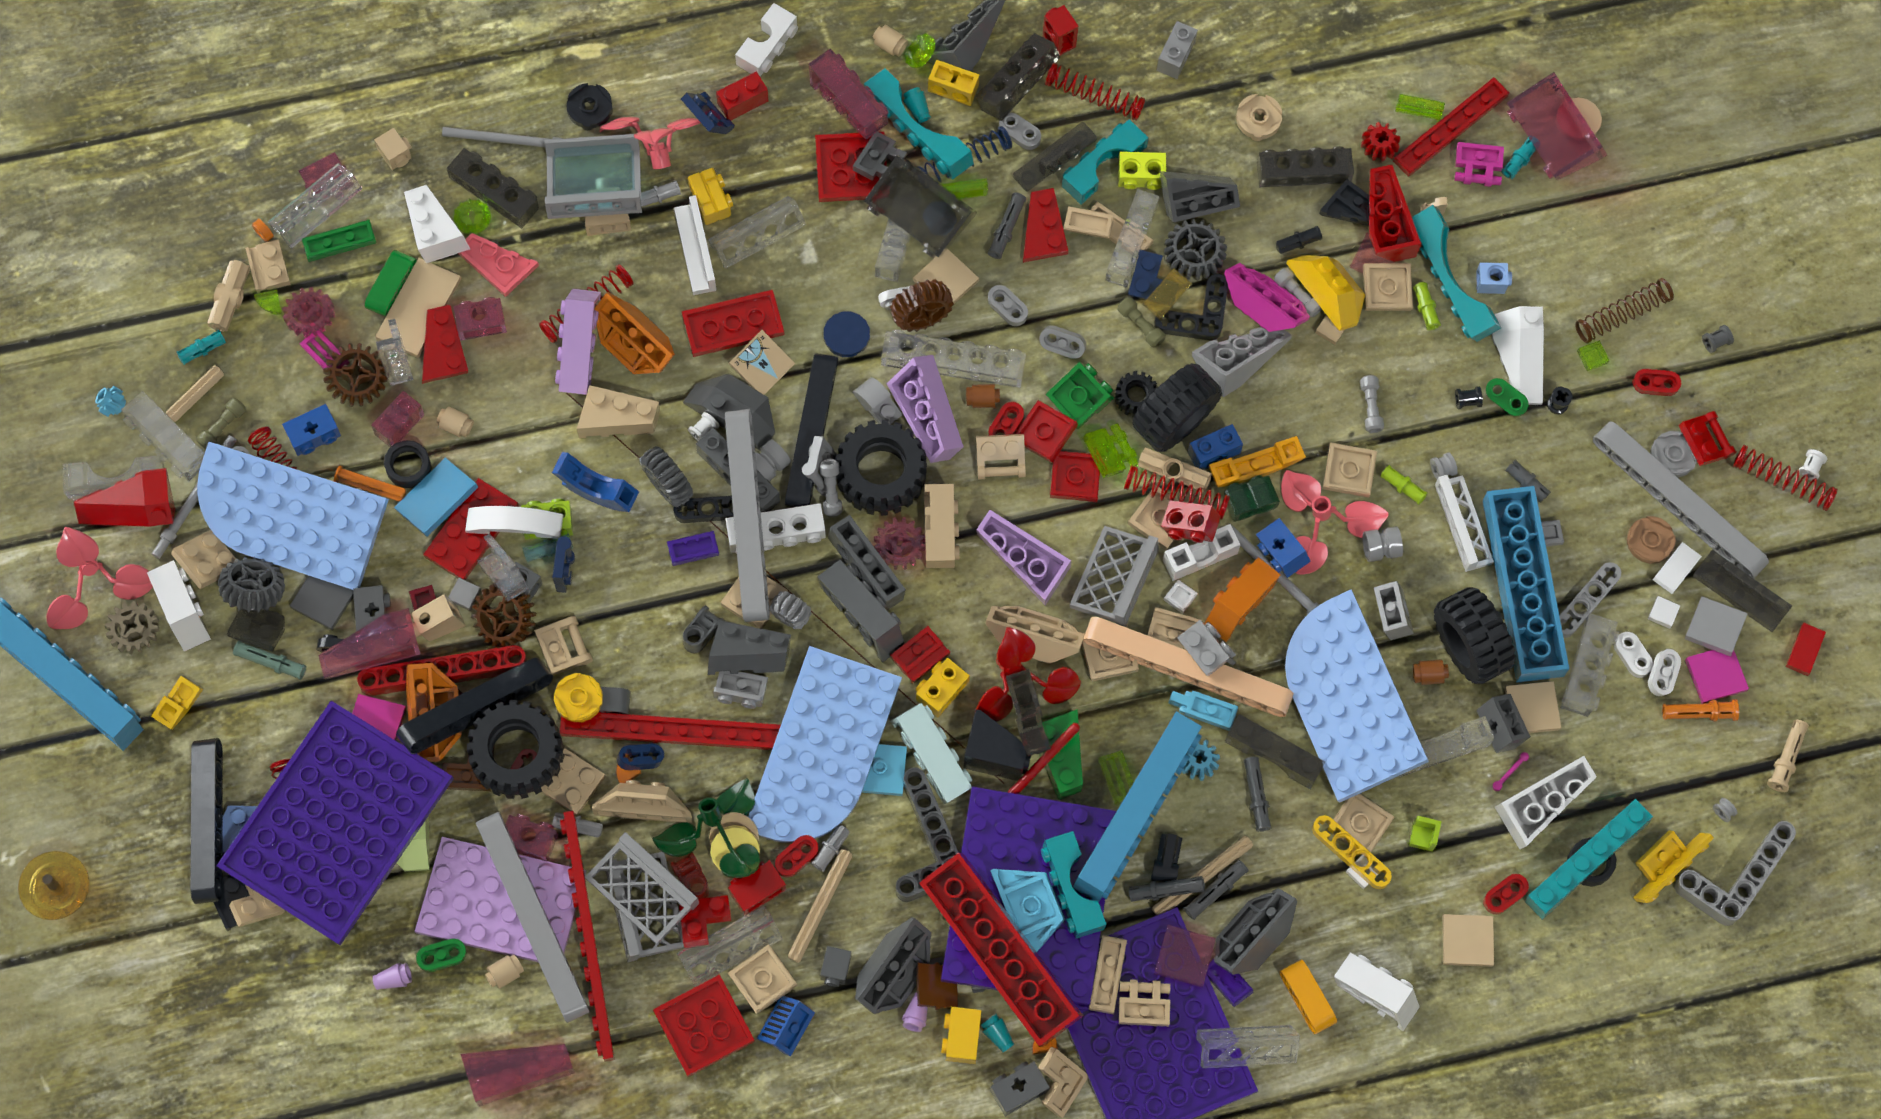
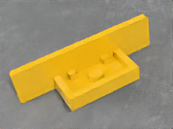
M1668 830L1635 862L1649 880L1633 897L1636 902L1650 903L1659 896L1658 892L1665 886L1673 883L1676 879L1675 876L1681 870L1688 868L1693 862L1692 859L1697 854L1704 852L1714 837L1709 833H1699L1685 846L1674 831Z

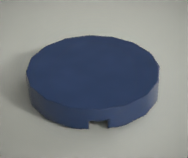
M844 311L834 314L827 320L824 327V342L834 355L854 357L867 348L870 341V328L867 321L861 315L851 311Z

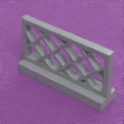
M1104 526L1070 602V608L1113 621L1118 625L1126 627L1159 551L1158 538L1149 535L1148 539ZM1107 535L1117 537L1119 543L1107 547L1105 539ZM1132 543L1142 545L1139 551L1132 554L1129 553L1126 547ZM1123 548L1126 556L1114 560L1110 552ZM1107 554L1111 562L1099 567L1096 562L1097 557ZM1130 561L1132 569L1121 574L1117 565ZM1114 567L1118 576L1106 580L1102 572ZM1099 574L1102 582L1090 586L1087 581L1088 578ZM1121 580L1124 586L1123 589L1112 593L1109 585ZM1105 587L1109 595L1097 600L1093 591ZM1090 593L1094 601L1086 605L1078 603L1079 598ZM1112 600L1115 605L1113 612L1103 611L1100 605Z
M626 832L619 838V842L585 876V879L656 945L664 939L691 909L694 910L699 904L698 898ZM621 850L627 855V865L613 866V857ZM631 869H642L645 872V882H631ZM610 870V883L599 884L593 879L599 871ZM613 870H627V883H613ZM648 876H650L654 881L649 882ZM659 885L663 888V898L649 899V886ZM645 886V899L631 900V887ZM613 887H628V900H616L613 897ZM604 888H610V893L607 892ZM666 892H667L672 898H666ZM667 902H678L683 907L677 915L667 916ZM646 903V917H635L631 914V904ZM649 903H663V916H649ZM622 904H628V910ZM664 920V929L655 936L649 930V921ZM640 921H646V927Z
M663 852L650 854L654 859H659L660 864L668 870ZM627 859L621 861L613 860V866L627 865ZM638 869L640 871L638 872L635 879L631 880V882H636L640 877L641 873L645 872L642 869ZM607 870L605 872L608 883H610V870ZM613 870V883L627 882V877L624 875L623 870ZM635 886V888L645 893L644 887ZM650 886L649 896L653 899H660L659 896L651 892L654 886ZM613 887V897L616 900H628L627 887ZM668 893L666 894V898H668V896L669 898H672ZM667 902V907L672 910L673 915H677L679 913L677 902ZM660 903L655 913L649 911V916H657L663 903ZM622 904L628 910V904ZM631 904V914L633 916L639 910L646 914V908L642 907V904ZM614 906L627 962L636 961L641 957L684 948L680 921L672 929L678 933L679 943L670 944L662 940L660 943L664 946L658 947L655 944L652 949L642 950L640 940L645 933L642 932L639 936L638 930L640 929ZM656 920L664 925V920Z

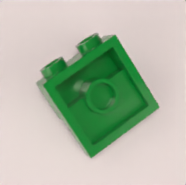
M1079 362L1046 393V396L1064 415L1078 423L1076 429L1082 427L1095 413L1098 414L1115 398L1111 394L1114 391L1113 388L1105 380L1100 382L1096 378L1098 372L1089 363L1085 365Z

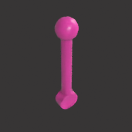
M1527 752L1520 753V758L1499 781L1493 783L1492 788L1494 791H1500L1503 787L1502 784L1523 761L1529 759Z

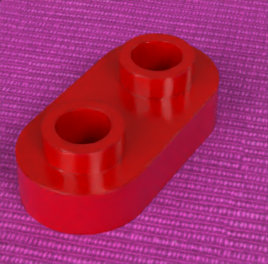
M1641 369L1635 374L1632 383L1634 389L1641 394L1673 396L1681 387V378L1673 371ZM1642 380L1646 381V382L1648 383V385H1647V386L1642 385V384H1641V381H1642ZM1664 383H1669L1671 388L1665 387Z
M1017 402L1004 404L989 427L988 436L996 435L999 432L1004 435L1015 434L1024 418L1023 407ZM1013 413L1016 415V418L1010 419L1008 415Z
M803 835L783 850L775 860V868L779 875L785 878L793 877L810 863L818 854L816 839L809 835ZM804 846L811 848L808 853L802 852L801 849ZM785 862H790L792 864V867L790 869H785L783 867V864Z
M1520 874L1509 875L1487 892L1483 900L1485 909L1489 913L1496 915L1506 911L1528 892L1529 884L1527 879ZM1512 884L1517 885L1518 888H1519V891H1517V892L1512 891L1511 885H1512ZM1492 899H1497L1500 905L1494 906Z

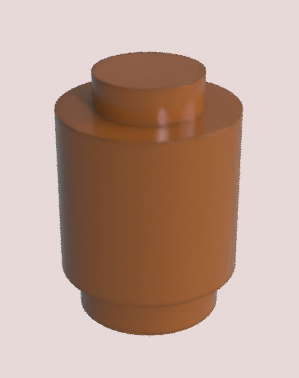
M972 384V387H966L967 406H973V408H995L996 403H1000V388L995 389V384Z
M1442 659L1419 661L1418 664H1413L1414 683H1420V685L1444 684L1445 679L1449 678L1448 664H1443Z

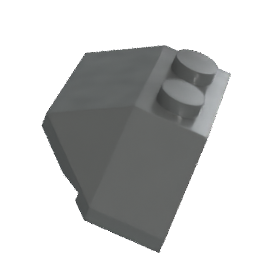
M729 373L696 383L683 401V404L701 415L704 412L710 414L718 422L719 426L725 430V412L750 409L755 448L760 451V448L775 435L768 397Z
M1277 888L1272 893L1263 894L1248 901L1216 937V956L1214 957V962L1233 975L1258 970L1290 933L1297 905L1296 898Z
M911 917L887 933L858 974L855 999L872 1014L902 1007L917 985L916 964H930L931 932L918 920Z

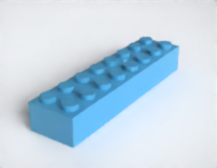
M1535 487L1487 491L1483 499V507L1505 624L1508 628V633L1511 635L1512 645L1515 648L1516 660L1513 667L1516 683L1564 677L1569 670V664Z
M0 598V646L124 751L144 730L139 724L141 719L136 715V712L127 704L123 705L111 690L105 689L91 673L87 674L73 658L70 659L57 644H52L43 632L38 628L34 629L22 614L16 613L3 598Z
M1176 711L1073 886L1074 890L1093 901L1099 902L1102 897L1108 898L1117 882L1113 879L1114 876L1119 879L1129 861L1125 857H1132L1141 841L1138 835L1142 837L1145 835L1154 819L1150 815L1156 816L1166 799L1163 794L1168 796L1178 778L1174 774H1181L1190 758L1187 753L1192 755L1202 738V735L1198 734L1202 728L1201 725Z

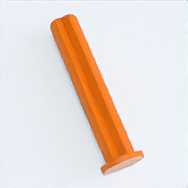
M341 465L338 466L334 476V482L360 488L398 502L406 495L405 488L343 469Z

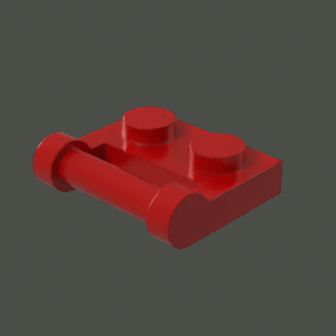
M1716 411L1685 420L1678 425L1699 466L1729 458L1737 453L1735 447L1730 445L1717 420L1718 415ZM1706 424H1709L1722 450L1719 451Z

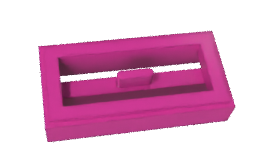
M317 328L300 343V346L324 369L328 367L326 363L307 344L311 343L326 359L333 360L314 339L318 337L332 352H336L339 355L340 353ZM349 360L341 363L338 369H342L344 365L347 366L350 363Z

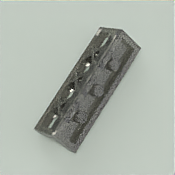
M1711 550L1692 576L1739 610L1748 613L1749 617L1770 632L1776 629L1792 607L1791 604L1714 550Z

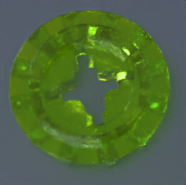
M927 33L918 35L916 40H911V45L906 47L908 51L904 56L906 63L912 68L923 66L934 53L935 40Z
M469 198L463 203L460 202L457 209H454L453 219L457 228L463 233L478 234L484 231L490 224L491 212L487 204H484L479 199L471 200ZM470 209L475 214H478L475 216L474 223H472L469 217H466L469 215Z

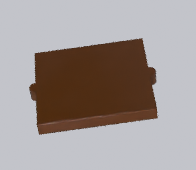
M938 962L935 964H916L917 1006L932 1007L935 1010L958 1007L957 984L941 981L943 965H940Z

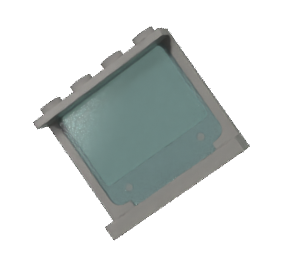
M634 134L545 140L547 154V196L545 197V206L548 219L642 213L639 140L634 138Z

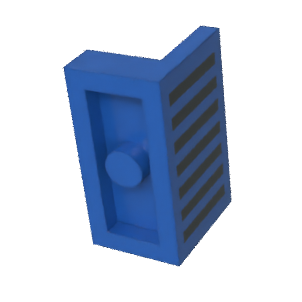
M782 996L777 1001L757 1039L774 1046L783 1054L791 1056L815 1012L798 1000Z

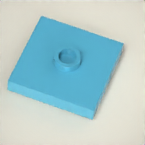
M878 745L862 793L903 796L906 746Z

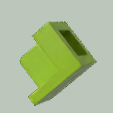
M1417 816L1412 825L1408 846L1433 852L1438 842L1442 821Z

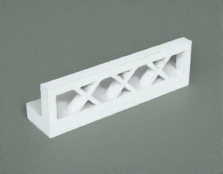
M695 195L689 197V205L675 207L674 212L693 295L716 291V284Z
M1448 475L1438 477L1435 487L1465 572L1492 565L1494 561L1463 475L1449 479ZM1459 483L1462 491L1459 498L1455 497L1451 485ZM1458 504L1468 508L1470 514L1467 520L1462 517ZM1466 526L1476 530L1477 537L1475 541L1470 539ZM1474 547L1484 552L1486 560L1478 562Z

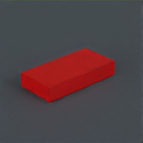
M1803 623L1785 667L1809 676L1826 632Z

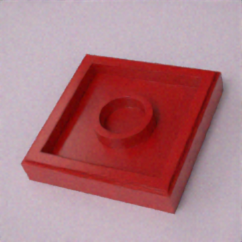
M1038 400L1015 434H1024V448L1052 463L1078 426V423Z
M1060 451L1053 461L1050 498L1097 502L1101 455Z

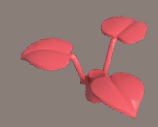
M622 117L601 126L600 133L603 130H616L628 126L634 127L638 132L634 134V138L643 142L647 155H650L652 168L662 169L671 166L668 152L672 151L671 139L673 132L692 127L701 122L696 118H685L668 124L667 128L641 131L637 123L640 121L639 118ZM665 136H667L666 146L663 142L658 143Z
M1286 470L1284 473L1281 491L1285 505L1295 512H1301L1309 506L1312 508V514L1315 518L1312 540L1307 536L1296 538L1306 550L1311 561L1295 572L1298 575L1315 572L1326 562L1328 556L1327 546L1322 542H1316L1320 521L1329 519L1332 513L1343 522H1348V531L1358 538H1362L1364 531L1379 530L1388 518V512L1385 509L1366 501H1355L1349 504L1345 509L1346 517H1344L1336 510L1335 506H1331L1329 498L1321 496V486L1315 478Z
M65 527L56 549V555L61 564L68 567H79L77 594L75 599L69 595H61L50 604L46 616L48 626L52 629H72L85 622L88 616V609L84 603L79 602L84 575L92 576L97 570H100L111 583L115 584L113 587L115 596L121 599L132 600L145 595L153 588L147 574L149 571L140 565L129 564L121 567L116 572V579L113 578L103 567V564L97 561L99 548L95 540L81 531Z

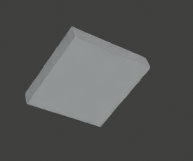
M1701 596L1685 640L1731 656L1748 613Z

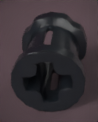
M1477 386L1475 389L1462 391L1461 389H1456L1455 403L1457 409L1475 405L1482 407L1483 396L1481 387Z
M1562 386L1556 387L1552 392V396L1547 401V407L1550 412L1558 415L1566 412L1573 396L1571 391Z

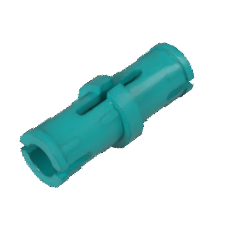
M1529 136L1524 144L1513 152L1511 160L1502 168L1503 175L1514 179L1519 170L1530 162V157L1540 147V142L1536 138Z
M217 330L201 340L199 338L194 340L195 343L176 353L181 363L185 365L195 358L208 355L207 352L225 344L226 341L221 332Z

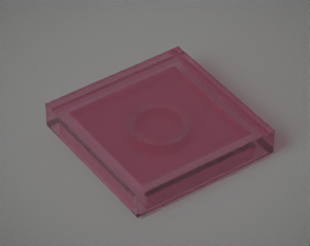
M1167 925L1154 974L1203 988L1216 938Z

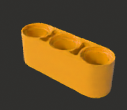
M1302 959L1279 971L1283 983L1313 1034H1317L1337 1023V1018Z

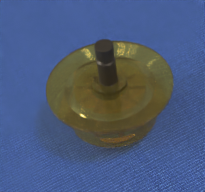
M62 851L43 853L32 859L22 871L18 884L20 900L23 906L38 918L44 920L66 918L76 912L86 900L89 892V875L83 863L69 853Z

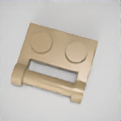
M1024 434L976 436L978 480L995 476L1018 475V478L1026 477ZM1017 459V466L985 468L984 461Z
M571 616L534 630L553 676L578 666L587 665L593 661L591 653H587L577 625L579 623L576 616ZM568 629L578 654L577 657L571 658L561 633L562 630Z

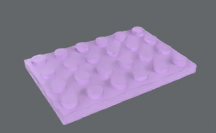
M442 837L415 933L441 940L458 939L467 946L509 956L514 954L518 958L538 962L487 847ZM519 855L558 942L565 953L577 909L574 908L572 893L576 892L575 883H570L568 869L572 867Z

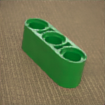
M393 250L366 298L365 308L386 317L417 259L398 250Z

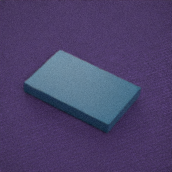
M444 458L394 508L428 537L478 486L447 458Z

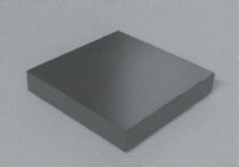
M308 576L290 604V608L333 631L353 599L354 592L352 589Z

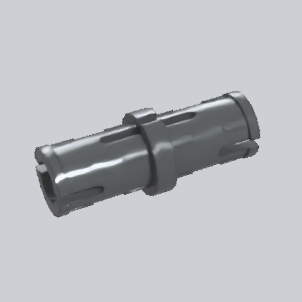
M1514 460L1505 470L1521 484L1520 487L1534 486L1537 500L1540 503L1551 493L1550 490L1536 479L1534 473L1530 474L1517 460Z

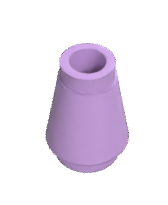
M399 962L377 975H373V983L376 990L406 987L408 983L412 982L411 971L407 963L401 964Z
M917 992L914 994L902 1020L904 1028L914 1032H921L922 1028L926 1026L928 1007L917 1006Z

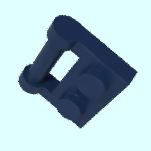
M686 92L681 100L709 132L727 134L734 129V123L731 120H727L710 101L711 97L707 92L701 94Z
M566 536L560 537L557 540L553 569V581L556 591L566 593L567 585L572 584L573 572L570 569L571 564L575 561V554L571 550V540Z

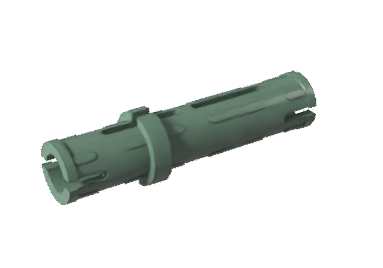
M237 641L233 649L234 656H239L274 669L275 673H285L299 680L305 675L307 666L289 660L285 655L281 654L278 656L242 641Z

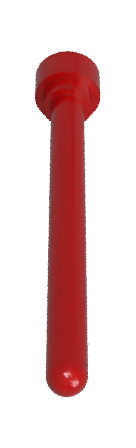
M1078 723L1071 724L1007 793L1019 794L1080 730V725Z

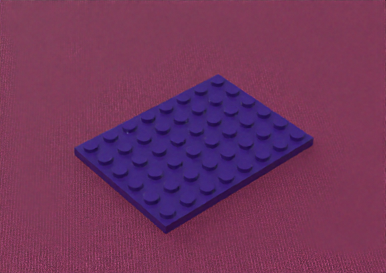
M330 701L223 855L217 867L330 940L341 945L454 778L418 754H410L406 747L333 701Z
M972 787L961 853L967 857L1005 909L990 870L1045 872L1051 883L1049 862L1045 863L1041 854L1044 841L1073 831L1081 851L1080 859L1070 869V882L1073 887L1117 811ZM1051 883V886L1057 898V895H1060V893L1058 891L1057 886H1053ZM1076 891V893L1081 897L1091 900L1090 898ZM1103 897L1099 901L1102 913L1104 912L1105 898ZM1061 910L1064 918L1067 919L1068 916L1066 910ZM1064 920L1037 953L1075 1004L1089 1006L1101 931L1075 939L1074 933H1069L1066 921ZM949 925L941 981L998 991Z
M1178 908L1108 935L1109 937L1127 940L1120 981L1130 982V979H1134L1144 983L1160 981L1163 984H1170V994L1160 993V999L1170 1000V1025L1167 1027L1118 1024L1119 998H1129V992L1119 991V988L1114 1014L1089 1010V1006L1075 1004L1083 1014V1017L1067 1028L1082 1066L1087 1073L1088 1080L1105 1119H1195L1257 1093L1258 1089ZM1100 938V940H1099L1097 961H1098V955H1099V950H1100V945H1101V939H1102V938ZM1138 992V998L1152 999V993Z

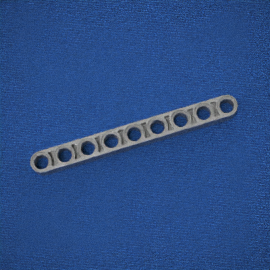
M750 409L725 412L742 614L744 622L769 620L770 610L752 414Z
M1609 421L1593 437V443L1599 450L1746 579L1753 580L1769 564L1767 556L1616 423Z
M499 811L477 821L478 830L566 1023L590 1013L584 996Z

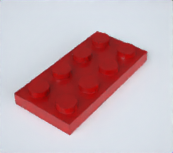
M773 290L681 311L693 357L746 345L761 330L770 338L785 335Z
M479 478L475 482L478 488L453 512L423 554L429 561L463 580L467 579L499 534V532L490 531V534L466 533L469 508L519 506L517 501Z

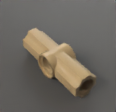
M238 260L229 262L222 283H219L215 289L214 305L207 322L208 327L216 331L228 332L234 312L240 308L243 301V288L250 271L249 265Z
M1146 447L1141 453L1138 467L1153 473L1156 472L1160 476L1165 475L1170 480L1174 478L1178 483L1183 481L1186 486L1193 484V489L1197 490L1199 487H1202V492L1204 493L1208 488L1212 475L1210 472ZM1173 464H1179L1180 472L1176 476H1171L1169 473V469Z

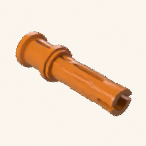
M1732 699L1731 702L1711 700L1707 704H1663L1662 716L1664 720L1709 718L1713 722L1718 719L1738 721L1739 704L1737 699Z

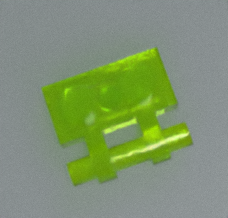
M1118 423L1110 427L1113 435L1109 436L1106 428L1086 433L1083 437L1103 479L1123 473L1126 469L1125 462H1128L1130 467L1131 465L1136 467L1139 463L1136 459L1137 454L1134 448L1131 449L1127 441L1128 436L1126 432L1121 430ZM1115 444H1119L1123 453H1118Z

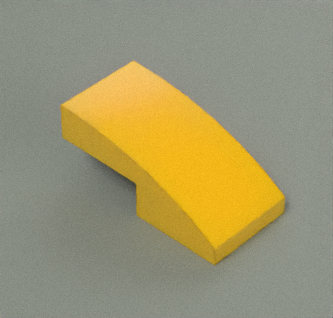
M180 676L169 695L162 698L151 717L173 730L195 703L203 689L184 676Z

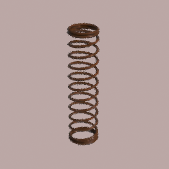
M1660 278L1656 284L1650 283L1648 288L1642 287L1640 292L1634 291L1632 296L1626 295L1624 300L1618 299L1617 304L1610 303L1609 308L1602 307L1601 312L1595 311L1593 316L1587 315L1585 320H1577L1575 323L1576 331L1585 343H1589L1595 340L1596 336L1592 327L1586 322L1588 317L1593 319L1597 333L1603 336L1602 326L1594 318L1596 313L1600 314L1605 329L1611 332L1610 322L1602 314L1604 309L1608 310L1613 325L1619 328L1618 318L1610 310L1612 305L1616 306L1621 321L1627 324L1626 314L1618 306L1619 301L1624 302L1627 314L1631 319L1635 320L1634 310L1626 302L1627 297L1632 298L1635 310L1639 315L1643 316L1642 306L1634 298L1635 293L1640 294L1644 308L1651 312L1650 302L1642 294V290H1648L1652 304L1659 308L1658 298L1650 290V286H1656L1657 294L1665 304L1674 299L1672 287L1667 280ZM1661 282H1663L1666 288L1668 289L1670 298H1668L1661 287ZM1650 292L1652 293V295H1653L1654 298L1656 299L1657 305L1654 303V301H1653V299H1652V297H1651ZM1643 297L1648 303L1649 309L1646 307L1643 301ZM1635 301L1640 307L1641 313L1638 311ZM1627 305H1628V307L1630 308V310L1632 311L1633 317H1632L1631 314L1629 313L1628 308H1627ZM1619 309H1620V311L1622 312V314L1624 315L1625 321H1624L1623 318L1621 317V314H1620V312H1619ZM1611 314H1612V315L1614 316V318L1616 319L1617 325L1615 324V322H1614V320H1613ZM1604 319L1608 323L1609 329L1607 328ZM1579 323L1586 330L1588 339L1583 335ZM1596 323L1600 327L1601 333L1599 332Z

